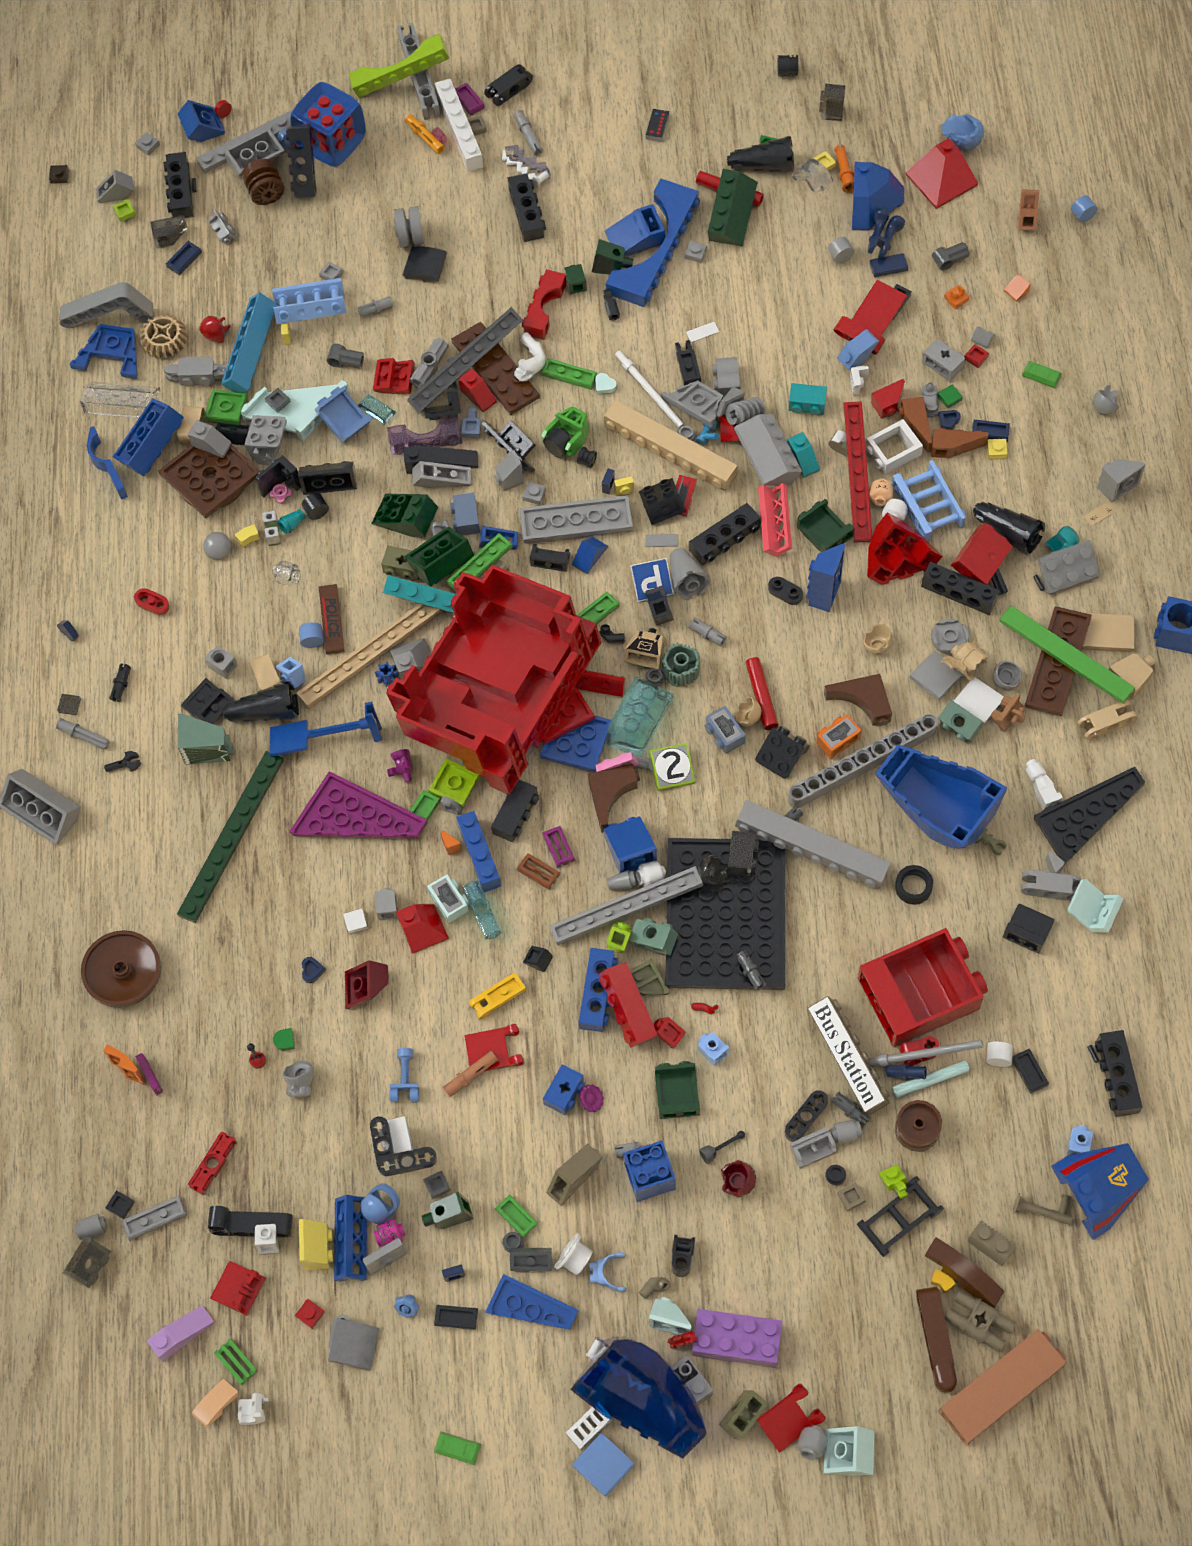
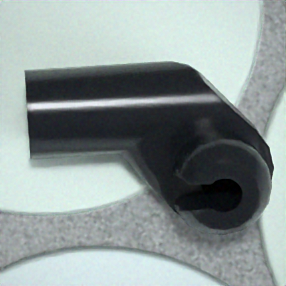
M603 624L600 627V636L608 643L625 642L624 633L614 634L607 624Z

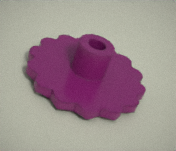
M588 1084L580 1091L579 1100L585 1110L597 1112L603 1106L604 1097L599 1087H596L594 1084Z

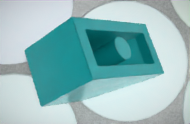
M804 432L788 438L787 443L802 470L803 478L820 471L813 447Z

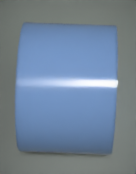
M1088 195L1080 197L1071 206V211L1080 222L1091 219L1098 210V207Z
M311 622L299 627L301 646L315 648L324 643L321 624Z

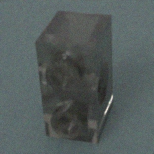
M84 1237L62 1274L81 1286L90 1288L97 1281L101 1268L108 1263L109 1255L112 1251L95 1240ZM91 1259V1266L86 1268V1261Z

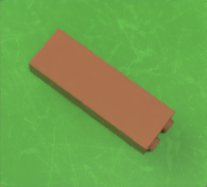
M1037 1329L940 1407L938 1412L965 1446L1065 1366L1067 1362L1065 1361L1064 1354L1058 1348L1055 1349L1052 1346L1050 1337L1044 1331L1041 1333Z

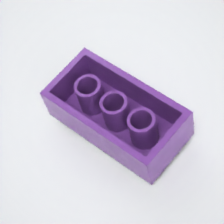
M698 1309L695 1326L697 1341L693 1343L692 1356L776 1368L782 1321Z

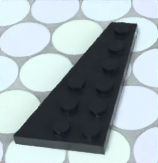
M1134 766L1034 815V820L1056 855L1066 864L1144 786L1145 781Z

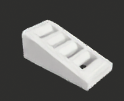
M597 1402L566 1434L579 1449H582L612 1421V1418ZM596 1412L604 1419L602 1422L594 1415ZM589 1418H591L597 1425L595 1429L587 1421ZM584 1424L590 1430V1433L587 1434L581 1425ZM576 1430L584 1437L582 1441L574 1433Z

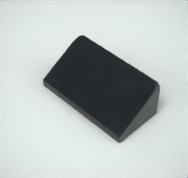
M218 423L215 429L231 441L232 444L245 445L250 425Z

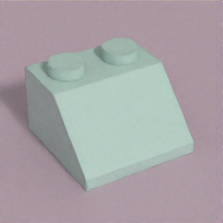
M859 1426L825 1429L828 1443L824 1451V1474L848 1476L873 1475L874 1430Z

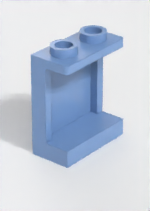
M345 385L342 388L336 387L331 392L329 398L323 397L317 402L318 406L315 409L316 413L342 444L368 425L373 419L369 413L365 415L346 392L347 387Z

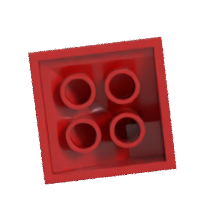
M950 138L934 146L906 172V176L936 209L978 186V182L961 151Z

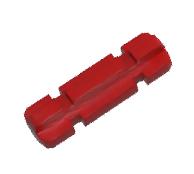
M693 1331L668 1339L671 1349L691 1345L697 1341Z

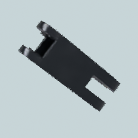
M518 64L491 82L485 88L484 95L487 98L494 97L493 104L500 106L530 85L533 75L526 71L525 67L521 64Z

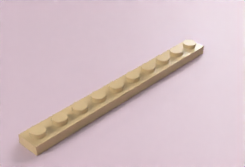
M443 586L440 589L443 591L450 592L445 586ZM418 604L296 693L298 698L309 709L442 613L443 610Z

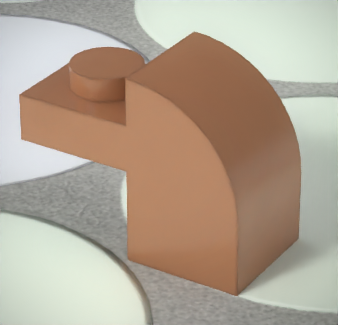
M1021 189L1018 230L1036 231L1039 190Z

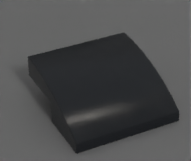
M411 247L403 276L405 279L421 278L423 282L439 281L447 252L432 247Z
M205 678L184 700L181 707L194 718L214 724L223 714V708H226V704L235 700L223 689L217 688Z

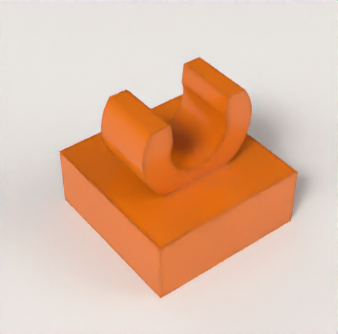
M957 285L944 294V298L954 309L969 301V296L961 285Z

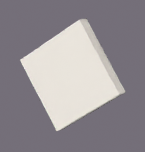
M974 677L956 697L954 702L982 720L985 725L992 712L999 708L1004 696Z

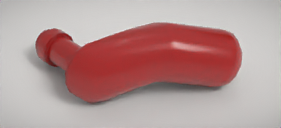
M692 1003L691 1008L694 1011H704L712 1015L719 1006L714 1005L711 1007L705 1003Z

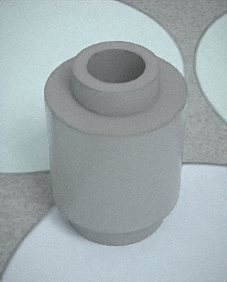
M854 1120L834 1123V1128H831V1135L838 1144L856 1141L857 1138L862 1137L859 1121L854 1122Z
M99 1214L79 1220V1223L75 1224L79 1240H88L104 1234V1229L107 1228L104 1216L100 1217Z

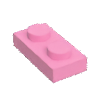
M630 752L622 753L614 759H605L596 765L597 771H602L633 764V767H636L639 764L637 758Z

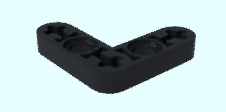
M377 1116L371 1120L370 1131L377 1168L381 1175L393 1176L430 1168L436 1164L437 1155L431 1147L394 1154L390 1127L387 1120L382 1116ZM378 1122L385 1125L382 1127L383 1136H379L378 1129L374 1128L377 1127ZM386 1141L389 1143L386 1151H379L377 1149L380 1142ZM425 1153H429L430 1156H433L430 1158L429 1162H426L425 1159H420V1164H417V1160L415 1158V1155L417 1154L419 1158H424ZM404 1157H411L413 1159V1163L408 1167L403 1166L401 1161ZM394 1159H397L399 1169H396V1165L389 1166L387 1171L382 1167L386 1161L390 1165L396 1164Z

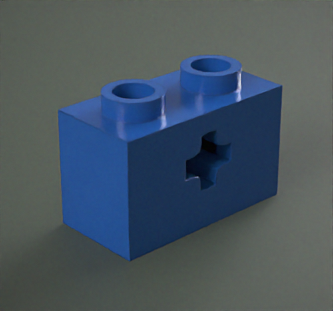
M562 1064L543 1097V1104L566 1115L568 1110L571 1111L576 1102L574 1098L577 1093L580 1094L582 1088L585 1087L583 1074ZM569 1088V1092L565 1091L564 1094L562 1093V1090Z

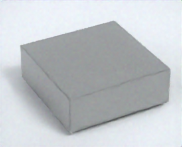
M328 262L319 273V277L324 280L337 279L344 272L342 268Z

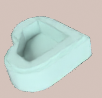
M599 373L596 376L597 394L612 393L616 390V381L609 378L607 374Z

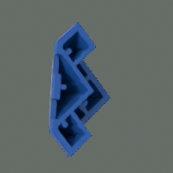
M855 162L852 230L869 231L875 224L873 217L876 209L885 208L891 214L893 209L904 204V186L889 169L873 162Z

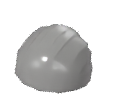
M1107 385L1104 390H1098L1093 398L1092 403L1098 413L1109 415L1116 412L1119 408L1118 403L1114 399L1119 392L1118 390L1111 392V385Z

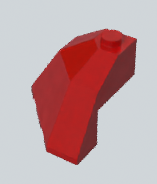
M887 512L877 524L869 544L867 576L869 579L884 585L896 578L901 580L914 576V573L924 571L925 573L930 562L937 564L943 556L916 530L898 517Z

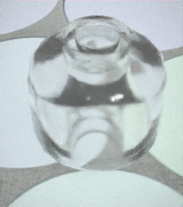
M285 560L276 564L272 570L274 580L277 583L290 587L297 584L301 577L298 565Z

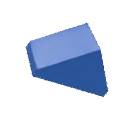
M594 537L581 541L572 566L588 574L606 551L608 545Z

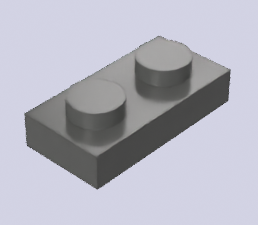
M510 1248V1271H552V1248Z

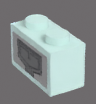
M448 875L427 886L429 895L448 924L469 912L467 906L469 904L468 899L464 894L460 895L458 884L454 879L450 880Z

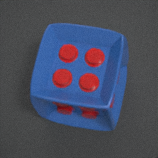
M319 82L313 86L297 103L290 116L291 124H311L314 158L333 167H337L349 157L361 143L366 132L363 109L359 102L349 94L325 82ZM295 141L299 147L304 146L302 141Z

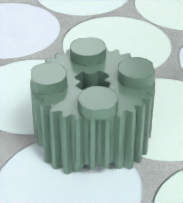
M678 642L676 645L669 646V650H666L662 660V670L666 680L669 679L673 686L679 687L682 684L684 686L686 684L689 685L690 682L693 683V680L698 679L700 655L696 648L687 647L686 644L683 646Z

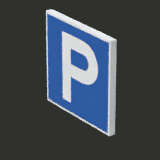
M667 558L630 565L637 602L647 600L645 591L662 585L666 596L674 594Z

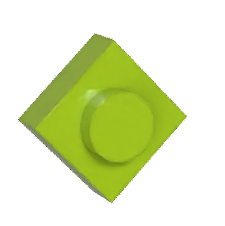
M128 199L113 205V209L120 222L136 216L135 210Z

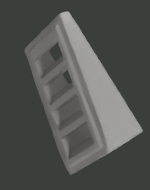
M732 387L721 400L717 416L725 415L729 404L743 400L745 392Z

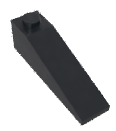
M431 446L404 447L406 474H412V468L420 461L471 467V469L478 468L477 451Z

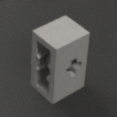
M936 339L924 351L922 363L949 382L963 369L965 358L961 353L954 351L948 344L941 342L939 339Z

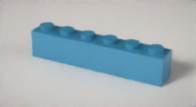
M261 292L249 299L221 385L232 392L243 393L250 389V382L256 372L255 367L261 357L260 352L266 342L265 337L270 329L271 319L275 314L273 307H276L277 303Z

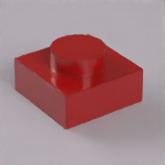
M307 1298L295 1314V1317L313 1329L325 1311Z

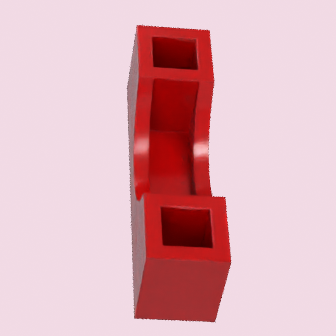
M546 269L544 275L540 276L539 288L535 289L533 294L534 300L528 306V315L522 321L524 333L528 332L531 337L545 340L550 327L549 316L544 313L542 308L547 302L562 297L567 285L566 274Z

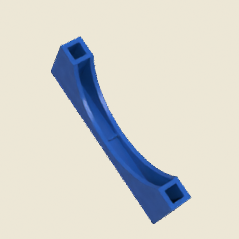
M661 178L654 190V202L662 210L668 224L667 234L663 243L644 262L627 269L612 270L605 283L606 289L611 290L613 297L645 307L647 301L650 302L652 299L653 289L658 287L661 274L664 275L667 262L672 260L673 251L675 248H678L680 237L685 234L688 221H692L695 208L698 209L700 205L699 191Z

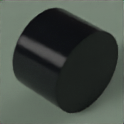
M320 493L308 495L301 504L311 520L323 517L329 510L328 504Z

